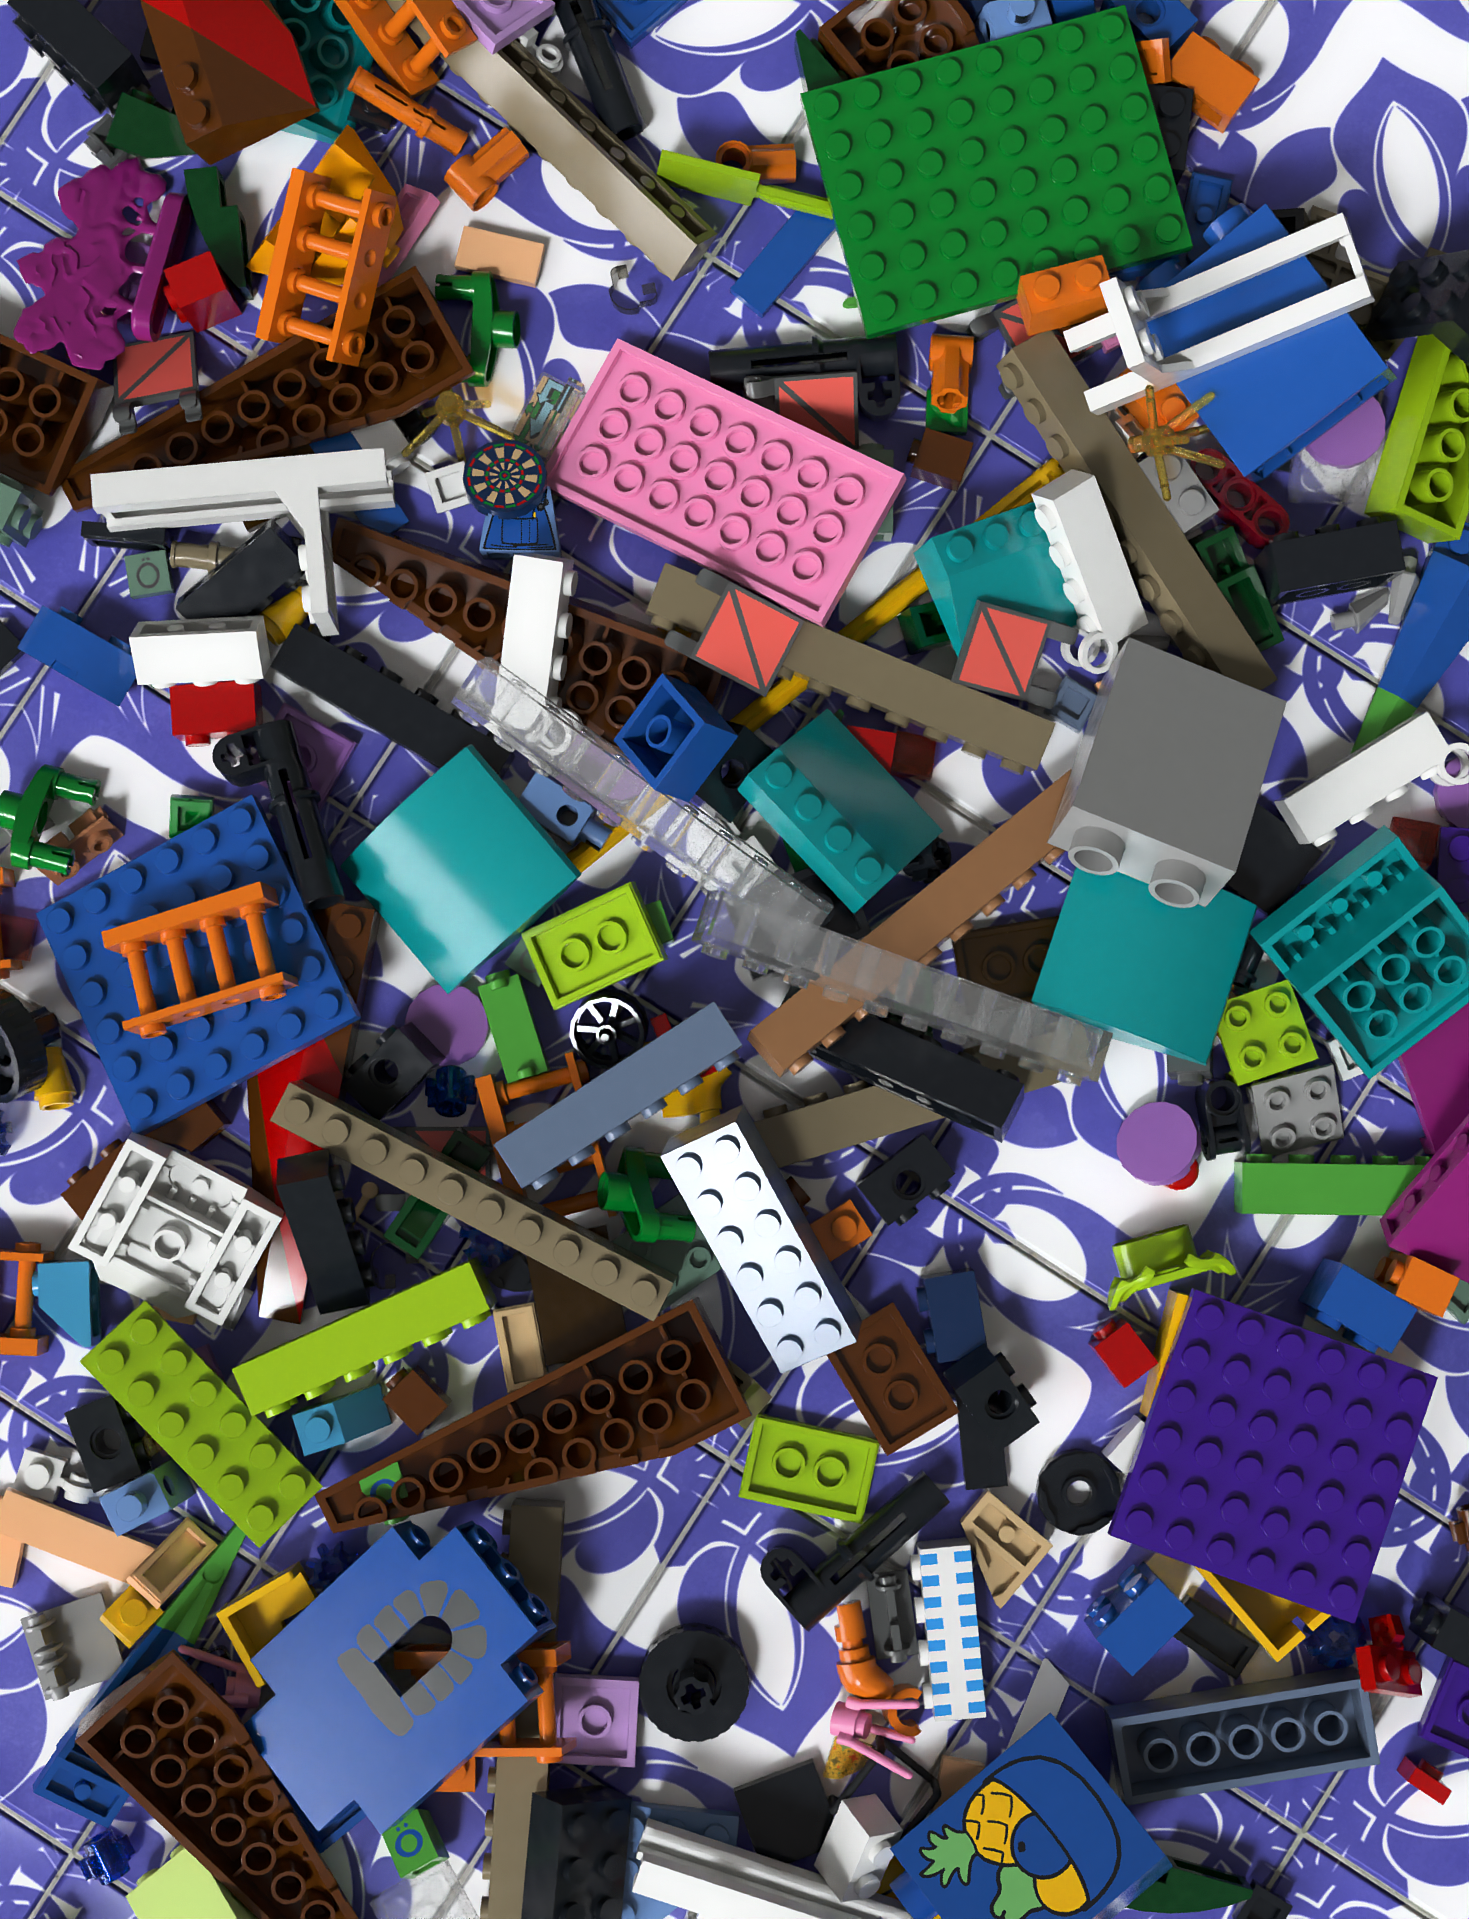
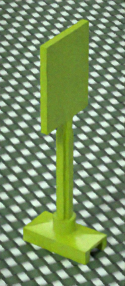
M663 149L661 151L656 175L668 186L751 206L753 198H760L769 204L833 219L828 198L776 185L759 184L761 175L759 173Z

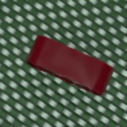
M1205 448L1193 455L1188 464L1219 508L1216 515L1226 524L1232 525L1235 532L1246 542L1257 549H1264L1265 545L1274 542V536L1288 531L1290 519L1285 509L1255 482L1245 478L1237 466L1216 449ZM1203 463L1210 466L1214 474L1213 479L1207 480L1199 477L1195 469L1196 464ZM1237 491L1244 498V507H1234L1227 499V492ZM1266 518L1272 521L1276 529L1275 534H1264L1259 529L1258 519Z

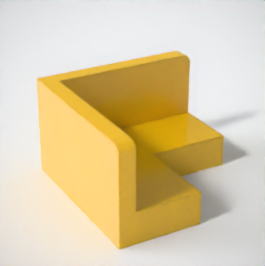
M299 1561L227 1602L216 1613L257 1688L262 1687L267 1682L250 1660L287 1626L284 1621L285 1619L306 1608L319 1596Z

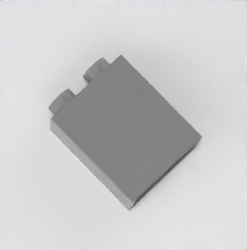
M1129 637L1102 679L1047 843L1068 851V858L1071 863L1085 872L1095 875H1111L1120 872L1149 884L1150 894L1166 905L1190 908L1199 904L1206 907L1236 873L1287 701Z

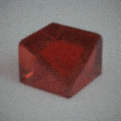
M897 730L890 775L930 781L933 772L936 741L921 735Z
M1392 817L1389 829L1399 837L1419 866L1431 865L1440 825Z

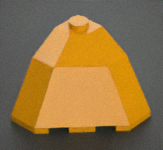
M348 124L312 172L332 178L329 191L361 201L365 188L396 196V192L355 130ZM398 201L382 266L386 269L401 250L395 244L404 230ZM325 209L320 234L352 244L358 218ZM281 217L247 263L246 267L252 272L269 275ZM316 251L310 277L341 285L344 282L348 261Z

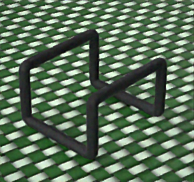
M876 1735V1751L883 1755L886 1749L925 1779L931 1785L933 1792L903 1831L899 1839L901 1840L925 1819L939 1801L942 1792L938 1780L930 1772L886 1737ZM869 1759L839 1798L835 1795L828 1797L831 1814H837L841 1801L849 1799L877 1762Z

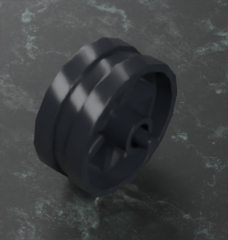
M607 988L589 995L582 1001L571 1020L569 1036L574 1050L583 1061L595 1068L609 1070L643 1047L648 1036L649 1021L645 1008L636 997L623 990ZM603 1001L612 1002L610 1013L604 1015L596 1003ZM619 1005L628 1009L632 1016L622 1019L617 1014ZM586 1008H588L599 1024L579 1023L581 1015ZM638 1023L640 1029L639 1039L621 1029ZM581 1032L596 1033V1039L590 1046L583 1039ZM616 1038L634 1048L626 1054L619 1055ZM600 1044L609 1045L611 1056L603 1055L595 1050Z

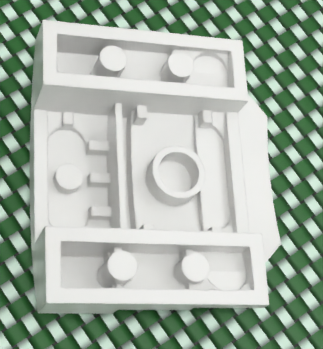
M131 1132L68 1249L92 1260L101 1281L125 1290L143 1300L146 1299L150 1304L165 1311L174 1318L198 1314L222 1326L279 1225L284 1210L250 1186L215 1166L175 1147Z

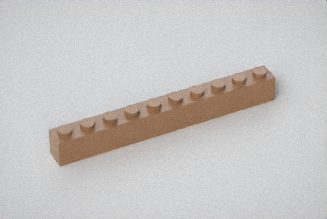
M1071 769L750 1030L747 1040L779 1078L789 1070L794 1076L813 1061L810 1053L819 1045L823 1044L826 1049L832 1046L846 1033L842 1027L853 1017L859 1022L865 1019L879 1006L874 1000L887 990L892 996L910 981V977L907 975L910 970L918 964L923 969L928 967L943 953L938 947L949 938L955 943L958 942L974 928V925L970 922L981 912L986 917L991 915L1006 901L1002 897L1006 891L1012 886L1017 891L1021 890L1037 876L1033 870L1044 860L1048 865H1051L1066 852V850L1048 844L1047 841Z

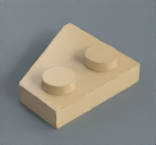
M987 1488L959 1520L994 1602L1001 1609L1053 1545Z

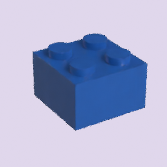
M662 673L616 735L614 742L655 791L689 803L737 739L738 735L695 686Z
M1323 1258L1298 1300L1309 1307L1305 1313L1308 1317L1337 1332L1342 1327L1345 1331L1341 1337L1373 1354L1376 1353L1378 1348L1392 1353L1418 1310L1347 1265Z
M1144 1561L1138 1567L1132 1565L1127 1568L1117 1580L1119 1586L1108 1597L1105 1595L1098 1597L1087 1609L1089 1616L1084 1620L1096 1640L1132 1677L1194 1616L1180 1598Z

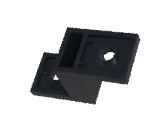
M1469 250L1398 262L1397 266L1390 273L1389 282L1379 302L1372 309L1371 318L1364 330V334L1374 342L1433 334L1469 366Z

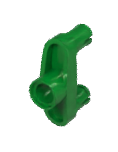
M473 271L472 275L437 274L435 282L440 284V286H435L437 301L462 300L473 302L471 353L468 354L467 358L475 375L461 383H468L469 387H488L494 374L499 348L517 349L519 347L521 336L518 311L500 310L497 287L491 271Z
M44 764L37 771L24 794L4 790L0 795V827L13 830L10 847L11 865L27 870L36 867L63 873V875L68 876L71 872V867L68 866L73 867L75 850L39 842L54 800H58L60 797L95 806L97 802L96 797L100 793L101 781L99 779H90L66 773L64 768Z
M625 1146L620 1156L617 1172L605 1171L600 1176L597 1189L599 1209L620 1212L630 1237L636 1242L654 1243L656 1240H676L691 1243L696 1232V1222H694L695 1218L693 1215L660 1213L654 1207L649 1178L673 1181L660 1157L661 1153L646 1152L642 1147Z

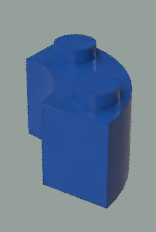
M42 605L17 648L119 707L136 679L130 645L113 635L107 642L81 627L80 624L83 618L63 606L59 608L58 612H55Z

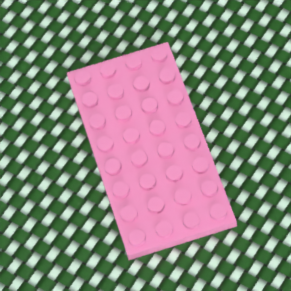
M618 338L545 466L547 486L551 487L553 494L692 563L708 569L823 628L907 480L905 474Z

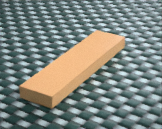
M11 1487L6 1489L0 1503V1534L127 1584L129 1583L126 1579L158 1547V1545L127 1533L117 1537L110 1526Z

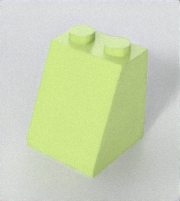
M179 1845L171 1852V1859L161 1868L152 1869L142 1875L136 1882L138 1886L125 1896L138 1919H258L182 1845Z

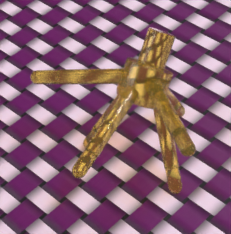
M1147 385L1145 387L1149 428L1144 430L1143 435L1130 437L1128 439V449L1131 453L1145 452L1147 456L1154 457L1163 499L1169 501L1171 499V492L1163 455L1172 454L1220 469L1226 466L1224 460L1176 446L1188 444L1190 442L1189 437L1208 433L1210 429L1206 424L1176 432L1173 430L1215 398L1214 392H1208L1165 425L1158 426L1154 388L1152 385Z
M451 388L440 394L434 406L419 411L424 418L437 416L402 450L401 454L403 457H408L442 423L450 427L458 462H467L459 425L464 420L507 440H513L514 435L512 432L466 410L491 407L489 400H463Z

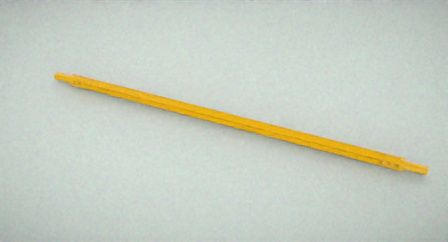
M1052 457L974 522L1034 502L1031 494L1065 474L1058 461ZM917 567L841 629L838 634L863 644L929 590L920 568ZM794 675L791 681L781 678L770 687L766 697L759 696L732 718L730 722L745 725L754 733L807 689L809 681ZM650 786L603 824L611 829L612 833L600 852L584 842H580L566 856L582 873L674 797L655 791Z

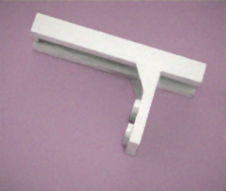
M1340 213L1166 288L1135 291L1132 285L1127 286L1117 277L1102 282L1099 285L1109 312L1066 330L1063 334L1071 353L1081 351L1116 335L1118 337L1126 364L1132 372L1084 391L1090 412L1098 416L1372 303L1375 299L1362 266V258L1358 255L1348 221L1344 214ZM1339 241L1341 246L1346 248L1356 277L1353 280L1164 358L1157 335H1151L1147 322L1335 242Z
M384 447L90 474L93 509L97 514L104 515L110 532L157 527L177 528L288 517L305 540L304 545H298L300 569L305 571L306 580L309 585L302 586L301 588L304 612H308L310 623L317 624L322 636L339 635L329 513L396 507L393 474L391 470H386Z
M650 1818L647 1819L637 1847L636 1859L641 1860V1865L638 1873L635 1874L632 1892L686 1909L687 1912L684 1919H913L897 1899L876 1893L875 1896L867 1899H857L841 1903L821 1874Z

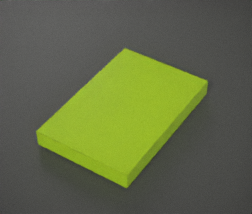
M635 881L626 883L521 933L554 1010L568 1006L668 959Z
M759 1413L754 1420L738 1497L862 1524L879 1442L876 1438Z

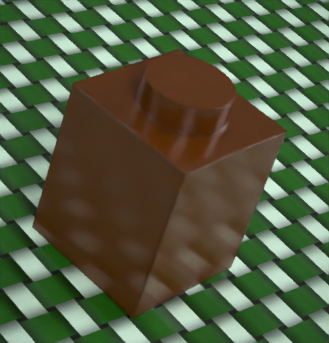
M925 428L922 440L913 439L906 462L914 464L910 477L957 492L973 442Z
M419 1365L410 1373L404 1367L385 1384L391 1391L382 1399L417 1436L452 1402L451 1398Z

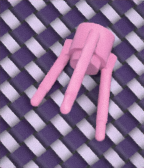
M186 1645L178 1647L179 1653L236 1672V1677L227 1676L226 1692L222 1697L233 1708L259 1709L261 1687H256L243 1663H238Z
M848 1696L846 1703L838 1701L834 1707L830 1720V1733L837 1736V1744L851 1747L906 1779H911L913 1773L910 1770L860 1742L859 1739L865 1740L869 1733L896 1741L914 1744L916 1741L914 1736H905L894 1729L872 1724V1714L866 1713L865 1709H917L920 1707V1703L918 1700L859 1699Z

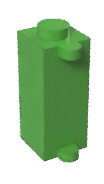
M509 969L485 976L487 984L478 986V990L507 1083L551 1071L521 975L511 976Z

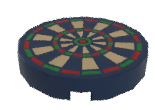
M497 440L484 444L471 454L464 465L463 485L468 501L478 512L486 516L489 513L497 515L499 519L510 520L528 514L540 504L543 499V493L547 488V471L542 457L532 447L515 440Z

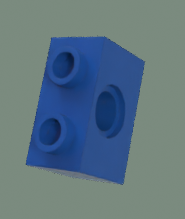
M1103 0L1100 11L1125 5L1135 42L1169 37L1170 56L1183 45L1198 23L1195 15L1180 0ZM1141 13L1148 14L1154 19V23L1145 24L1137 18V15Z

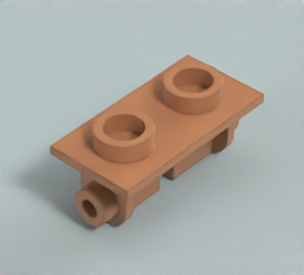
M101 806L95 810L89 808L87 812L68 825L75 836L69 841L67 836L61 831L46 842L50 845L75 850L73 867L68 866L71 867L70 874L67 876L59 872L37 869L59 886L66 879L75 876L79 869L96 856L110 849L113 843L124 836V834L109 821V815Z

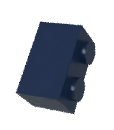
M969 1267L922 1275V1286L915 1287L919 1311H927L930 1328L923 1329L927 1354L934 1353L936 1361L943 1363L961 1360L983 1343L987 1347L974 1270Z

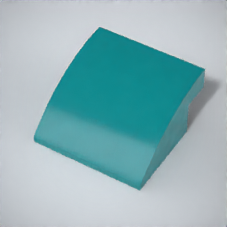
M472 744L460 751L404 800L367 836L340 866L447 994H450L467 982L490 958L522 936L521 933L527 931L582 875Z
M1385 825L1249 931L1266 955L1368 1079L1379 1073L1469 1003V922L1442 885L1419 866L1399 837Z
M1076 867L1031 1001L1038 1009L1078 1020L1085 1031L1206 1066L1258 908L1257 905L1221 889L1206 907L1199 904L1190 908L1173 907L1155 899L1149 892V884L1120 872L1111 875H1095Z

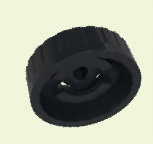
M0 989V1103L11 1102L41 1088L48 1074L45 1046L61 1038L60 1023L54 1012H50L44 1006L29 1013L19 999L4 989Z
M701 1623L675 1626L662 1633L651 1644L643 1658L639 1676L641 1704L649 1720L657 1726V1729L668 1734L669 1737L685 1742H703L708 1739H714L728 1731L738 1721L741 1713L744 1711L749 1695L747 1662L738 1644L722 1630ZM694 1661L702 1662L711 1668L712 1672L715 1675L716 1685L714 1681V1676L712 1675L710 1670L701 1664L694 1663ZM692 1683L696 1689H701L696 1693L686 1692L687 1685Z

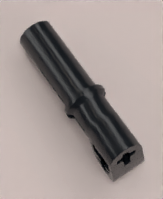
M553 0L555 2L553 14L543 21L557 15L565 34L563 39L564 48L572 51L599 120L622 142L639 135L646 128V123L609 35L612 31L611 23L603 19L596 0ZM583 13L613 88L605 90L575 15Z
M895 333L867 339L866 336L822 340L817 335H812V341L708 351L711 383L728 391L744 390V378L750 375L782 376L856 370L858 403L865 417L872 421L881 422L888 420L899 407L901 390ZM846 358V360L821 362V360ZM806 361H813V362H814V363H806V364H795V365L774 366V367H764V368H753V369H752L753 366H764V365H774V364L796 363V362H806ZM893 375L894 381H884L882 384L883 395L890 396L891 398L885 400L884 407H877L875 400H868V398L874 395L875 382L862 384V378Z
M284 719L275 720L220 739L214 746L212 759L215 767L228 782L239 787L250 786L265 780L267 782L272 799L268 805L270 814L277 816L304 910H322L342 902L345 899L344 891L317 805L321 801L320 793L312 788L293 722ZM256 746L261 763L254 765L251 761L254 759L251 747ZM243 755L239 758L240 765L234 767L237 764L236 757ZM287 781H290L293 796L296 800L300 817L303 823V827L306 833V837L309 843V847L312 853L311 858H309V854L306 848V844L297 818V812L291 798Z
M921 1470L847 1539H837L836 1549L814 1569L792 1547L781 1545L768 1550L763 1557L760 1567L761 1577L786 1609L809 1632L864 1581L872 1582L875 1579L872 1573L945 1508L950 1501L925 1472ZM902 1512L905 1514L906 1518L836 1582L831 1578ZM775 1558L781 1562L788 1558L792 1562L789 1568L792 1576H795L802 1568L808 1573L786 1595L781 1592L780 1588L787 1583L788 1579L782 1574L777 1578L772 1574L775 1568L772 1560Z

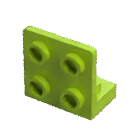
M1288 980L1228 999L1217 1032L1231 1071L1224 1074L1226 1080L1235 1083L1239 1087L1319 1059L1292 985Z

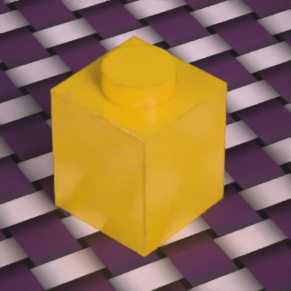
M130 1585L101 1615L99 1620L130 1649L159 1619L164 1611L160 1607L156 1609Z

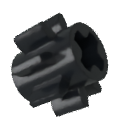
M938 836L902 870L906 875L912 876L913 882L922 880L925 884L933 882L941 875V870L949 869L952 855L948 843Z

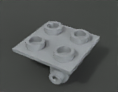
M1332 1063L1322 1066L1319 1064L1313 1065V1068L1299 1072L1290 1071L1288 1075L1278 1074L1276 1078L1261 1082L1255 1080L1251 1086L1246 1087L1247 1098L1250 1103H1254L1262 1154L1276 1156L1344 1138L1335 1072Z
M102 1591L20 1619L45 1700H61L68 1697L70 1692L108 1680L124 1662L116 1636L99 1620L101 1615L107 1610Z

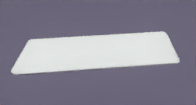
M1047 1658L1043 1659L1007 1749L1050 1712L1055 1719L1057 1717L1069 1683Z

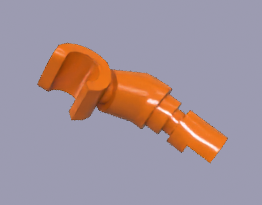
M855 1600L836 1606L839 1624L834 1626L836 1641L842 1642V1648L838 1649L840 1661L836 1663L840 1681L846 1691L860 1699L914 1698L918 1700L923 1691L909 1683H900L893 1686L894 1680L877 1665L875 1656L870 1655L869 1645L863 1644V1638L867 1637L861 1601ZM881 1709L884 1719L898 1733L905 1736H916L922 1732L913 1719L900 1720L897 1716V1709Z

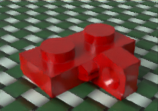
M1387 1614L1368 1618L1372 1645L1355 1648L1362 1690L1364 1692L1406 1698L1423 1696L1421 1689L1422 1670L1416 1660L1415 1652L1403 1650L1405 1647L1402 1641L1405 1633L1399 1615Z

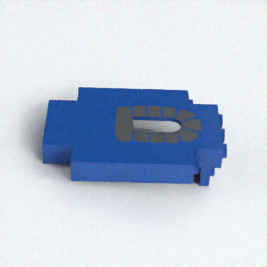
M411 1520L392 1526L250 1660L276 1695L258 1710L244 1726L260 1751L261 1756L318 1832L337 1822L355 1804L360 1806L380 1834L398 1825L544 1692L538 1684V1677L534 1670L528 1664L521 1662L517 1656L529 1645L545 1638L557 1626L550 1618L551 1612L547 1605L523 1584L524 1578L520 1571L509 1560L503 1559L499 1554L494 1538L482 1526L476 1525L473 1520L456 1526L433 1548L429 1545L430 1539L427 1533L418 1525L413 1524ZM424 1617H439L448 1624L452 1632L451 1649L445 1657L407 1692L402 1694L378 1663V1660Z

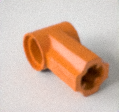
M504 127L473 156L466 154L456 160L447 170L444 181L473 212L478 211L493 199L499 189V184L530 158L529 152L516 134Z
M731 140L723 143L716 152L715 163L723 164L730 160L737 161L742 165L743 170L761 174L759 180L761 185L796 182V152L794 143L746 145L741 141Z
M932 333L928 365V370L932 371L931 405L936 406L941 413H956L957 410L967 407L974 336Z

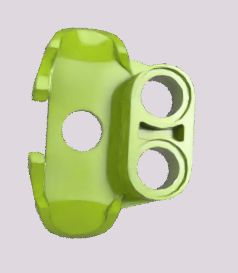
M1188 1224L1166 1228L1112 1245L1120 1277L1114 1276L1108 1292L1109 1311L1115 1310L1120 1302H1125L1134 1292L1208 1270L1218 1274L1224 1272L1230 1276L1237 1274L1235 1267L1217 1252L1214 1253L1207 1249L1198 1256Z

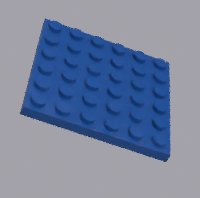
M253 794L36 913L133 1133L144 1136L362 1018L312 911L304 910L292 869L258 797ZM259 881L275 888L279 905L267 908L266 914L263 916L276 972H285L297 977L299 986L287 989L286 996L276 1000L261 1001L258 998L166 1027L167 1033L154 1038L143 1039L141 1035L123 1029V1021L141 1015L127 957H122V954L104 947L102 931ZM239 917L226 921L227 926L223 930L236 984L240 985L259 979L260 976L246 920H242ZM198 930L186 934L187 939L184 941L197 998L220 991L206 932ZM160 942L148 946V952L144 955L157 1010L180 1004L167 945H163Z

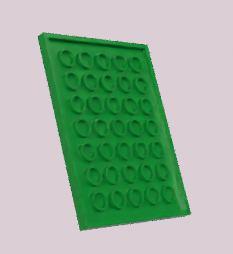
M1125 5L800 93L802 109L867 339L1014 300L1018 296L1019 279L1022 275L1102 254L1109 274L1189 252L1193 247Z

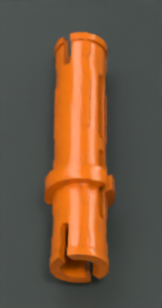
M360 65L347 87L348 91H352L383 112L415 130V136L421 140L425 136L452 153L455 157L460 152L469 135L468 132L461 130L437 115L438 110L432 106L429 109L395 87L363 69Z

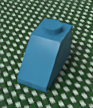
M75 1259L38 1263V1271H34L32 1276V1291L34 1296L39 1298V1307L82 1347L97 1345L102 1340L100 1279L93 1261L90 1259Z
M377 1383L301 1408L295 1412L292 1418L304 1456L344 1444L392 1424L388 1406L382 1400L385 1396L381 1384Z

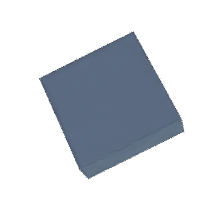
M1065 675L1055 691L1057 699L1052 709L1045 708L1043 713L1079 734L1090 717L1097 693Z

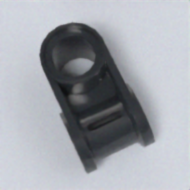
M1219 1078L1203 1080V1085H1199L1195 1091V1101L1200 1126L1199 1131L1201 1133V1149L1205 1159L1212 1161L1216 1159V1155L1240 1152L1241 1155L1250 1154L1251 1137L1246 1123L1240 1088L1229 1080ZM1221 1086L1226 1092V1101L1222 1107L1215 1109L1211 1103V1094L1217 1087Z

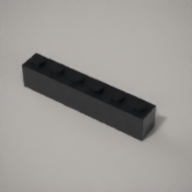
M296 623L270 665L278 674L439 769L470 744L475 747L501 779L516 757L508 749L511 742L492 730H489L487 735L482 734L472 728L475 720L455 708L451 714L436 706L439 702L438 698L419 687L415 693L401 686L404 680L401 676L384 666L381 667L379 672L365 664L368 657L349 645H346L343 651L329 643L332 636H322L319 628L313 624H310L308 629H305Z
M793 982L781 1005L804 986ZM868 1015L859 1022L853 1017L842 1027L846 1033L828 1049L821 1044L810 1053L817 1060L1001 1143L1024 1100V1084L1020 1083L1019 1078L1013 1073L1003 1069L993 1071L982 1066L976 1057L968 1053L958 1052V1054L942 1048L941 1043L930 1036L920 1035L917 1037L904 1031V1028L899 1023L889 1018L879 1020Z

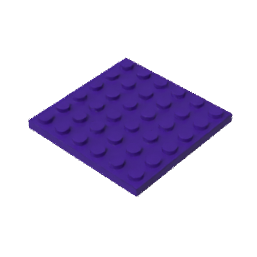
M1192 1288L1107 1533L1115 1538L1355 1624L1438 1377Z

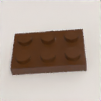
M893 1302L862 1320L857 1342L827 1354L828 1359L887 1456L959 1413L958 1408Z

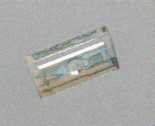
M542 372L506 440L519 441L532 447L542 457L546 466L586 395L585 385L571 377L565 383L546 372Z

